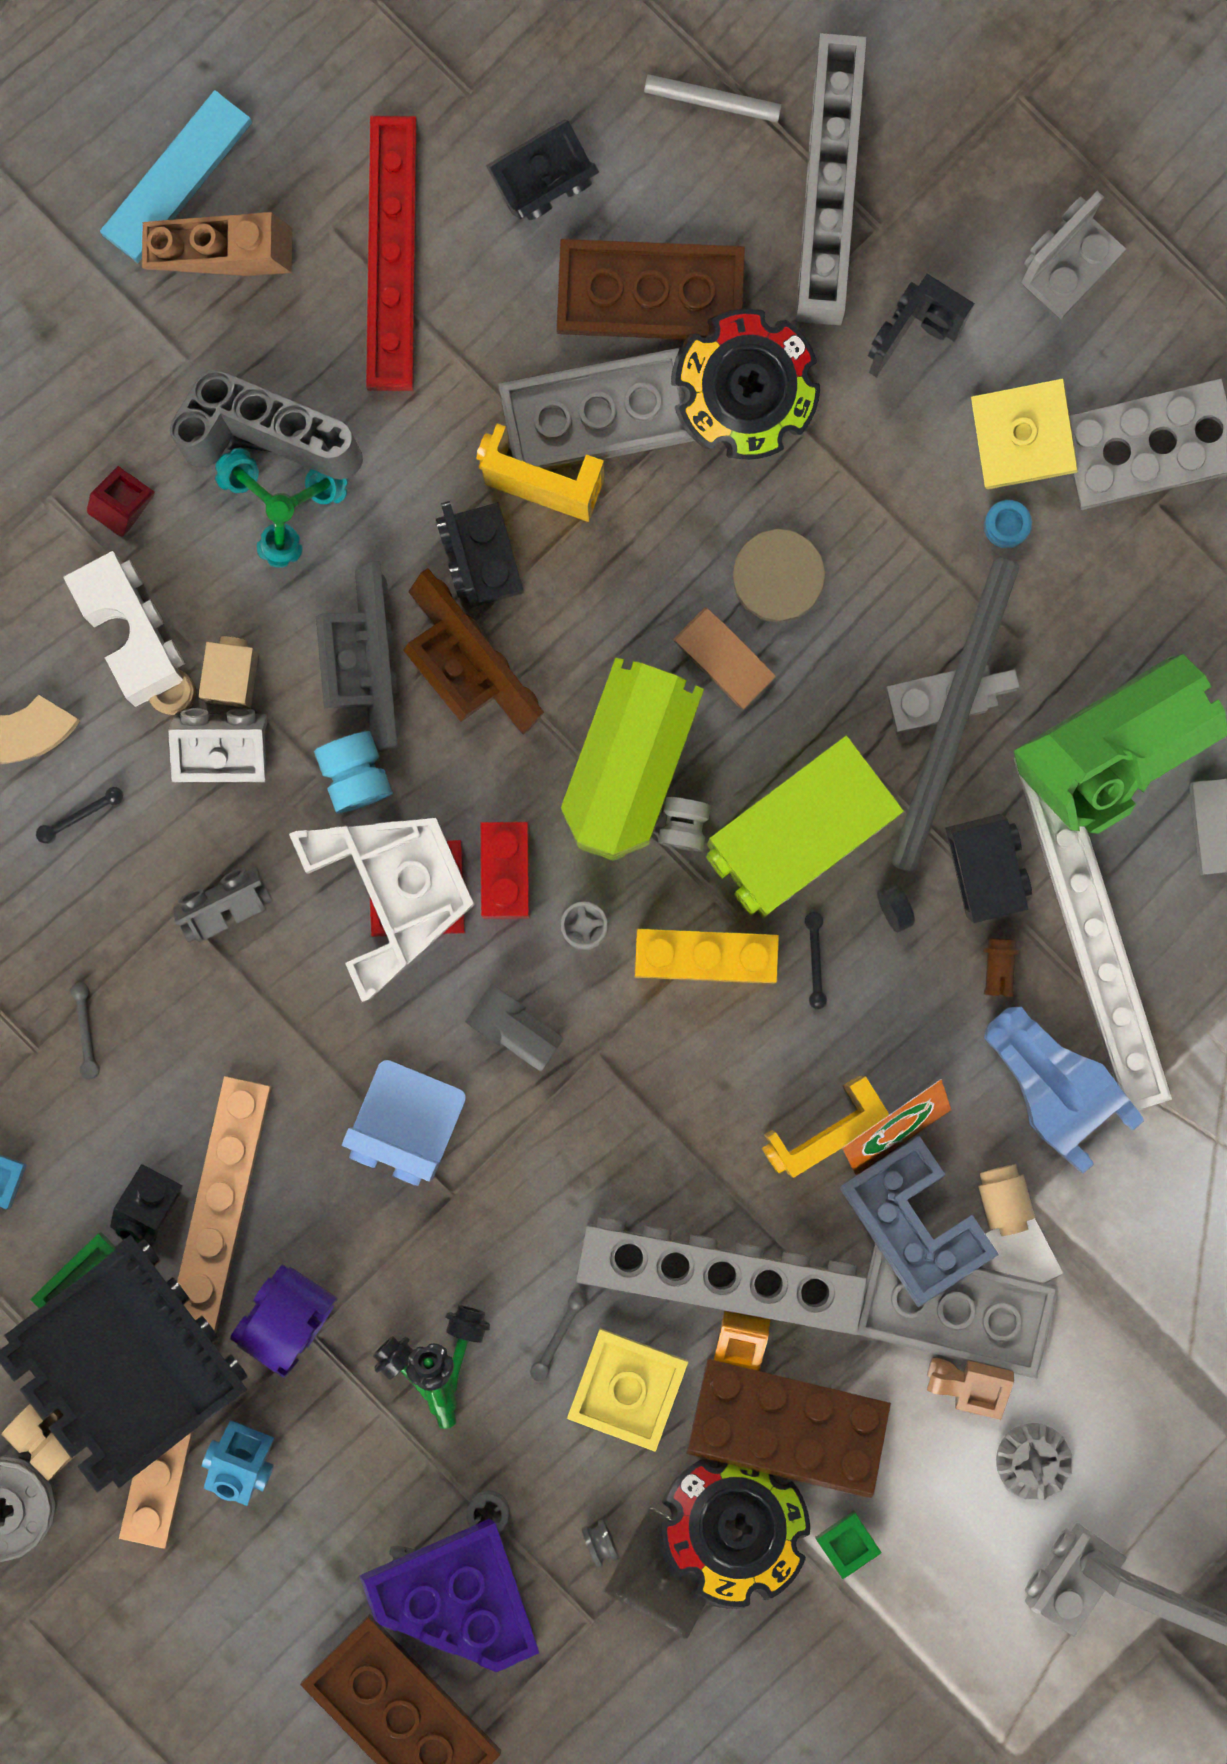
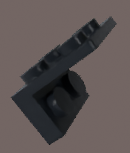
M929 274L925 275L919 286L911 282L896 305L898 308L892 317L896 322L893 325L885 321L871 344L873 347L868 353V357L873 359L869 373L877 378L915 318L922 321L921 327L931 336L940 340H944L947 337L955 342L964 328L975 303Z
M450 501L441 503L444 516L435 519L446 554L454 552L457 561L448 563L458 598L467 596L472 608L523 594L522 583L499 502L454 514Z

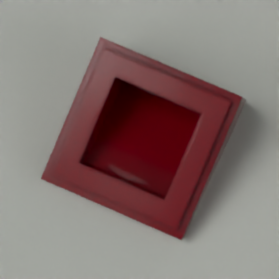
M117 466L90 493L87 513L111 531L123 537L152 500L155 491Z

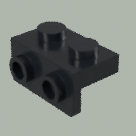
M566 119L486 165L512 215L519 219L527 216L528 220H534L550 211L553 207L550 202L564 193L568 197H572L586 190L592 185L590 178L599 173L595 163L589 161L572 126Z

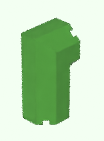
M1184 654L1177 655L1176 657L1171 656L1015 749L1014 755L1018 772L1070 830L1080 831L1079 826L1085 827L1089 833L1099 834L1131 814L1136 806V803L1131 798L1137 788L1144 793L1150 782L1226 737L1227 720L1225 709L1219 699L1212 703L1208 700L1204 692L1212 686L1204 673Z

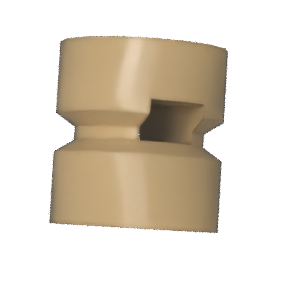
M29 1404L6 1427L1 1435L19 1453L28 1451L31 1454L30 1464L47 1481H50L73 1459L70 1458L49 1430V1427L62 1418L63 1414L57 1409L42 1420L31 1404ZM42 1431L45 1433H49L50 1435L46 1438L43 1435Z

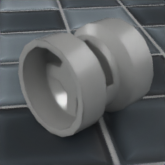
M666 797L664 813L667 816L666 825L660 829L658 844L683 850L703 852L705 836L702 833L703 823L709 820L711 805L689 799ZM676 820H681V821H686V822H692V823H694V825H693V824H688V823H683V822H676Z
M578 902L571 905L564 912L561 919V931L565 940L572 947L579 950H590L597 947L605 939L607 919L604 912L597 905L590 902Z

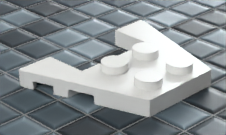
M436 818L354 827H335L312 831L303 830L289 834L307 874L349 855L353 856L388 936L389 944L345 963L362 1002L370 1000L475 905Z

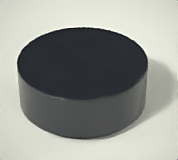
M890 884L877 891L880 907L895 932H901L914 925L915 917L912 907L905 893L898 885Z

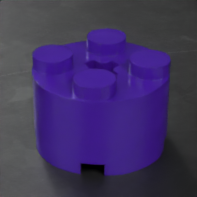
M282 1264L273 1277H269L262 1285L253 1300L256 1305L248 1316L245 1315L231 1334L230 1340L251 1357L281 1377L286 1378L299 1361L296 1358L297 1355L310 1346L333 1310V1304L338 1298L294 1268H288Z

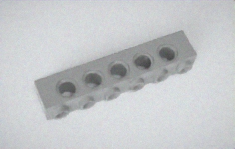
M820 33L816 52L795 322L841 326L845 313L866 37L824 33Z
M598 1217L597 1225L587 1223L577 1283L857 1335L866 1278L863 1275L856 1274V1265L829 1260L828 1268L809 1265L811 1257L790 1252H783L782 1260L763 1256L764 1248L742 1243L736 1244L735 1251L717 1248L718 1239L690 1234L689 1242L670 1239L671 1230L652 1226H644L643 1234L624 1230L626 1222L610 1218ZM634 1244L640 1248L643 1258L639 1266L634 1269H624L617 1264L615 1253L620 1246ZM670 1253H681L689 1261L687 1272L679 1278L668 1277L662 1271V1261ZM719 1261L730 1263L735 1270L732 1282L723 1287L713 1285L708 1279L710 1267ZM773 1270L780 1275V1287L772 1295H762L755 1290V1279L762 1271ZM810 1279H820L825 1282L827 1287L825 1298L817 1304H809L801 1296L803 1285Z

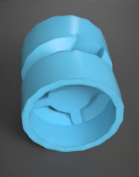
M370 731L334 740L314 751L322 775L332 778L333 782L327 789L337 814L368 806L393 794L385 770L375 767L374 763L380 756Z

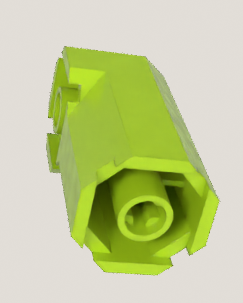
M615 657L561 805L562 814L579 849L615 861L650 844L663 803L702 699L703 688L695 685L693 693L684 690L687 680L677 675L633 661L630 670L624 669V659Z

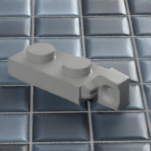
M986 665L969 716L985 713L989 708L997 707V695L1017 691V688L1020 687L1016 671L1010 670L991 675L989 666ZM956 670L885 688L896 733L938 724Z

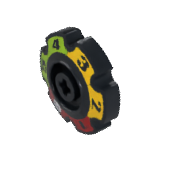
M737 309L709 318L707 321L709 334L705 338L697 333L690 334L680 347L673 365L671 385L680 387L684 392L683 401L675 406L676 414L682 426L705 449H713L719 442L724 443L728 458L760 459L782 451L784 449L782 437L785 432L789 431L793 435L803 434L810 424L819 402L820 384L811 382L807 376L808 369L817 363L811 345L804 335L787 320L777 321L775 326L770 327L765 321V311ZM739 377H748V382L754 385L752 392L743 393V387L737 384Z
M699 1460L684 1470L668 1488L662 1503L670 1509L671 1520L664 1521L657 1526L658 1545L663 1561L672 1577L677 1579L687 1575L693 1580L694 1588L691 1595L706 1604L725 1609L745 1608L750 1605V1596L753 1591L760 1594L763 1600L766 1601L779 1595L797 1577L806 1560L805 1555L797 1549L798 1538L810 1535V1519L803 1496L793 1481L781 1485L776 1482L774 1475L722 1462H718L717 1468H711L706 1464L705 1460ZM736 1520L735 1528L742 1531V1536L732 1540V1531L725 1529V1525Z

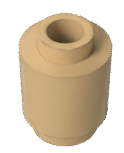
M1016 1164L981 1172L982 1184L978 1188L989 1229L999 1228L1001 1236L1029 1230L1027 1221L1035 1219V1214L1024 1174L1019 1175Z

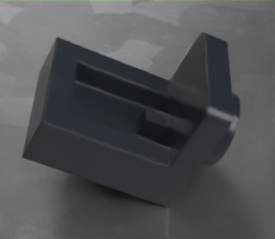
M141 1164L114 1207L110 1227L116 1231V1234L122 1240L131 1235L136 1243L145 1239L152 1247L156 1241L158 1230L181 1194L183 1185Z

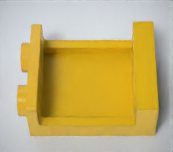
M497 423L492 435L484 434L476 459L480 460L479 469L482 470L485 485L586 522L590 521L605 480L604 460L586 454L577 480H573L507 456L510 444L506 426Z
M857 1076L842 1085L857 1110L788 1152L775 1131L770 1130L764 1134L769 1144L762 1147V1150L778 1174L786 1170L787 1174L792 1178L798 1176L840 1150L890 1115L866 1076Z

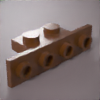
M429 568L425 569L420 573L408 592L434 623V626L408 642L403 651L460 722L495 699L520 732L525 734L544 714V711L539 706L537 697L529 688L524 687L513 674L506 658L492 648L481 634L477 622L463 612L452 598L448 586L442 580L437 579Z

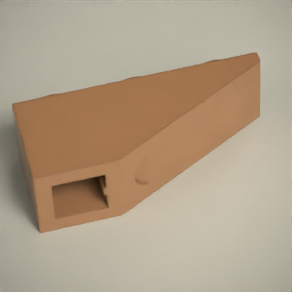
M272 212L143 222L142 268L242 276L292 273V227Z

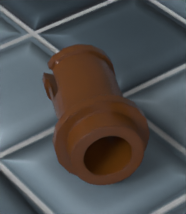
M988 938V947H983V952L988 953L984 995L1013 997L1015 955H1020V950L1016 949V940Z

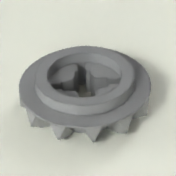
M1038 1423L1024 1424L1011 1430L1001 1441L996 1456L997 1471L1004 1485L1014 1494L1023 1499L1045 1500L1048 1496L1061 1491L1068 1477L1072 1474V1453L1063 1436L1053 1428ZM1031 1442L1033 1448L1036 1449L1040 1456L1054 1457V1459L1048 1460V1463L1041 1465L1039 1481L1030 1468H1015V1466L1021 1465L1023 1461L1029 1459L1028 1451H1030L1029 1443Z

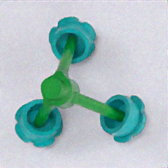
M235 448L231 453L222 454L215 464L217 471L215 481L223 490L229 489L235 493H244L251 490L266 504V514L274 524L265 528L261 534V541L257 542V553L261 559L268 560V564L272 567H286L289 562H296L302 554L303 547L299 544V535L291 526L285 524V522L292 518L296 506L310 498L319 504H328L332 501L339 503L345 499L348 493L345 488L348 485V478L335 479L310 469L305 477L306 489L291 497L285 493L272 495L257 483L259 470L256 460L250 458V452L243 448Z

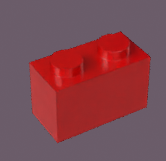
M480 822L481 917L483 919H530V826L528 822Z

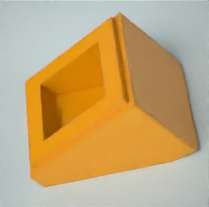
M724 1310L713 1360L760 1371L769 1336L770 1319Z

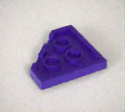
M487 1519L359 1575L374 1620L381 1626L410 1635L425 1644L452 1655H459L496 1673L539 1654L496 1523L491 1519Z

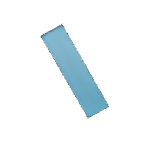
M214 90L100 230L102 236L136 263H139L142 259L143 222L174 220L252 124L251 118Z

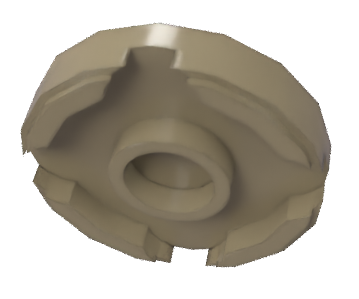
M774 529L761 532L744 544L735 559L732 578L736 596L748 612L761 620L782 622L798 619L812 609L822 593L825 570L822 557L811 541L794 531Z

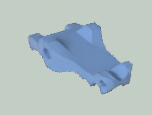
M1022 1007L1006 1008L986 1026L984 1039L997 1051L1020 1084L1027 1107L1029 1125L1044 1141L1081 1173L1084 1174L1094 1163L1088 1153L1084 1152L1078 1144L1112 1114L1116 1113L1131 1130H1135L1144 1122L1140 1112L1103 1064L1061 1047L1037 1022L1027 1015Z

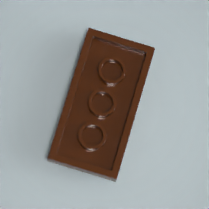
M560 239L557 334L686 339L690 334L697 333L705 338L709 334V325L707 323L709 318L723 312L742 309L745 246Z
M707 1359L686 1454L872 1498L875 1492L891 1403Z
M371 1614L335 1647L300 1684L376 1764H492L501 1755L502 1750L405 1649L374 1620Z

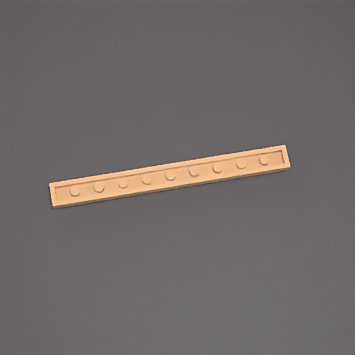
M224 1076L177 1281L190 1299L184 1304L185 1308L195 1320L202 1315L215 1332L217 1331L272 1086ZM194 1431L132 1478L119 1539L163 1549L168 1546Z

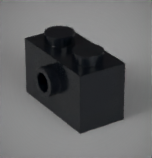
M996 814L945 827L965 914L970 921L978 923L1029 910L1026 896L1032 895V887L1027 870L1025 868L1019 869L1015 852L1022 850V845L1015 823L1009 824L1007 818Z

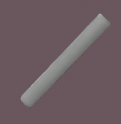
M649 74L647 75L644 93L777 123L782 106L779 103Z

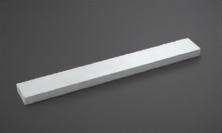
M1019 775L1113 1077L1137 1110L1172 1100L1088 831L1085 827L1079 826L1080 831L1070 830Z

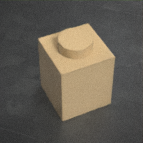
M221 636L219 643L206 642L198 696L202 701L210 704L251 709L259 654L253 648L247 647V640Z

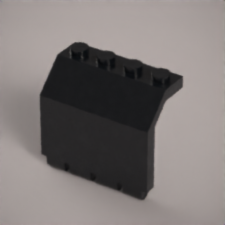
M131 1235L116 1245L114 1251L89 1272L7 1332L4 1337L9 1343L0 1349V1364L13 1382L28 1371L35 1377L24 1385L20 1391L40 1418L44 1420L57 1409L63 1414V1417L52 1424L49 1430L70 1458H73L86 1447L90 1450L92 1455L77 1467L97 1493L112 1481L118 1489L201 1424L247 1391V1388L242 1383L248 1377L244 1369L232 1354L226 1358L222 1357L213 1345L219 1337L202 1315L196 1320L192 1317L184 1306L190 1299L183 1288L173 1277L167 1282L155 1268L161 1262L155 1251L145 1239L136 1243Z

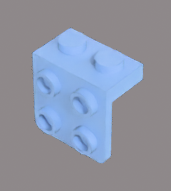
M384 1060L378 1065L353 1127L348 1128L341 1146L351 1149L350 1159L366 1166L375 1168L377 1162L380 1161L394 1167L395 1170L392 1176L416 1186H419L421 1179L430 1182L434 1179L464 1106L466 1095L459 1088L393 1061Z

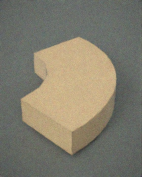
M40 695L26 708L11 715H0V764L19 762L47 753L63 742L74 731L81 720Z

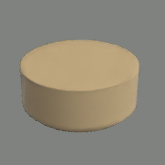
M181 670L179 672L183 680L180 681V684L149 699L151 705L163 714L172 716L180 714L183 710L189 709L195 700V685L192 679Z

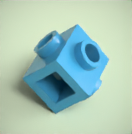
M230 1420L220 1442L212 1440L203 1459L201 1467L208 1469L204 1489L214 1492L224 1500L236 1501L247 1506L254 1490L264 1491L271 1476L274 1464L267 1462L274 1438Z

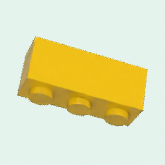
M637 929L635 978L774 984L777 982L779 935Z

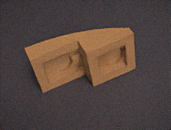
M706 607L673 639L703 673L708 674L725 694L743 710L776 677Z

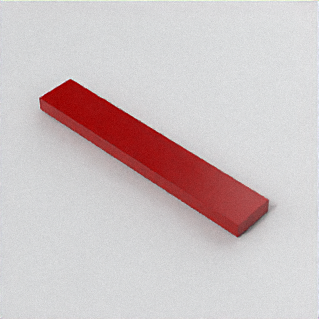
M370 116L366 388L368 391H413L417 167L416 116Z

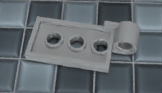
M1222 379L1070 416L1078 473H1073L1081 510L1217 478V480L1227 478V399ZM1204 419L1215 420L1222 428V436L1215 442L1205 443L1196 436V425ZM1158 430H1167L1176 439L1175 448L1167 454H1158L1149 445L1150 436ZM1113 441L1125 443L1130 449V458L1121 465L1108 463L1103 456V450L1107 444Z

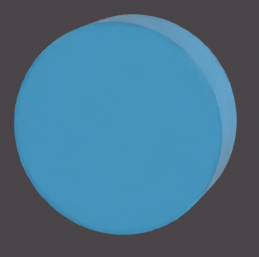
M1003 500L991 507L984 519L986 537L992 544L1000 548H1013L1020 545L1027 538L1032 527L1029 511L1023 504L1014 500Z

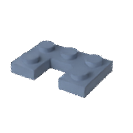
M920 1136L840 1187L845 1198L917 1307L922 1306L999 1255L973 1215L933 1240L909 1204V1199L945 1176V1173Z

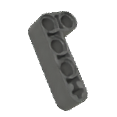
M217 370L209 371L199 377L170 426V435L187 462L200 468L214 464L223 454L233 435L335 479H347L355 475L363 462V454L349 427L343 422ZM225 397V398H224L222 401H220L219 403H215L216 400H218L219 398ZM265 413L261 418L253 420L255 416ZM305 429L300 435L291 437L296 431ZM198 435H202L200 439L191 442Z

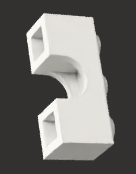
M111 551L63 577L83 617L93 627L114 618L125 619L129 622L130 634L126 644L118 651L105 657L125 698L136 707L148 701L154 695H159L181 683L180 681L183 678L178 667L185 663L172 640L163 641L157 629L164 624L151 600L143 602L136 589L143 585V582L130 560L123 563Z

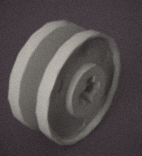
M10 1455L0 1456V1500L5 1498V1506L12 1505L14 1509L6 1518L2 1517V1511H0V1562L20 1558L37 1546L54 1523L57 1499L51 1480L47 1481L30 1464V1460Z

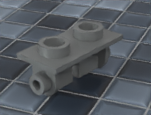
M257 866L248 871L245 868L234 870L221 879L220 885L206 892L203 889L194 890L178 901L179 905L173 907L174 919L177 926L187 921V923L181 925V929L188 942L195 939L198 942H202L227 929L228 924L222 912L228 909L236 923L266 910L265 905L273 900L265 885L257 888V886L261 885Z

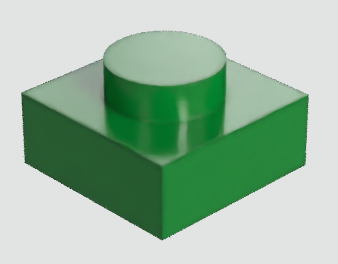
M852 1511L815 1536L842 1579H845L882 1554L855 1511Z

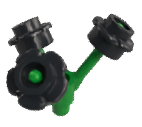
M458 1305L456 1313L449 1312L446 1314L445 1318L449 1319L446 1333L458 1338L453 1358L447 1355V1349L442 1345L431 1343L425 1348L419 1346L413 1350L408 1345L410 1341L408 1337L397 1341L392 1336L373 1355L378 1361L374 1367L375 1372L381 1371L389 1380L401 1372L416 1387L421 1396L427 1400L430 1413L436 1415L438 1426L442 1429L453 1427L457 1423L454 1412L457 1407V1401L454 1393L457 1391L458 1376L468 1341L481 1343L485 1330H490V1324L484 1321L485 1312L472 1307Z

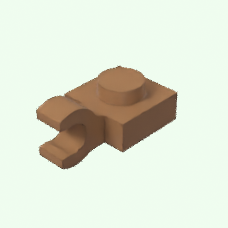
M932 1358L927 1371V1377H930L927 1391L938 1395L955 1396V1409L999 1420L1002 1419L1014 1384V1371L969 1360L965 1370L961 1371L951 1362L940 1358Z

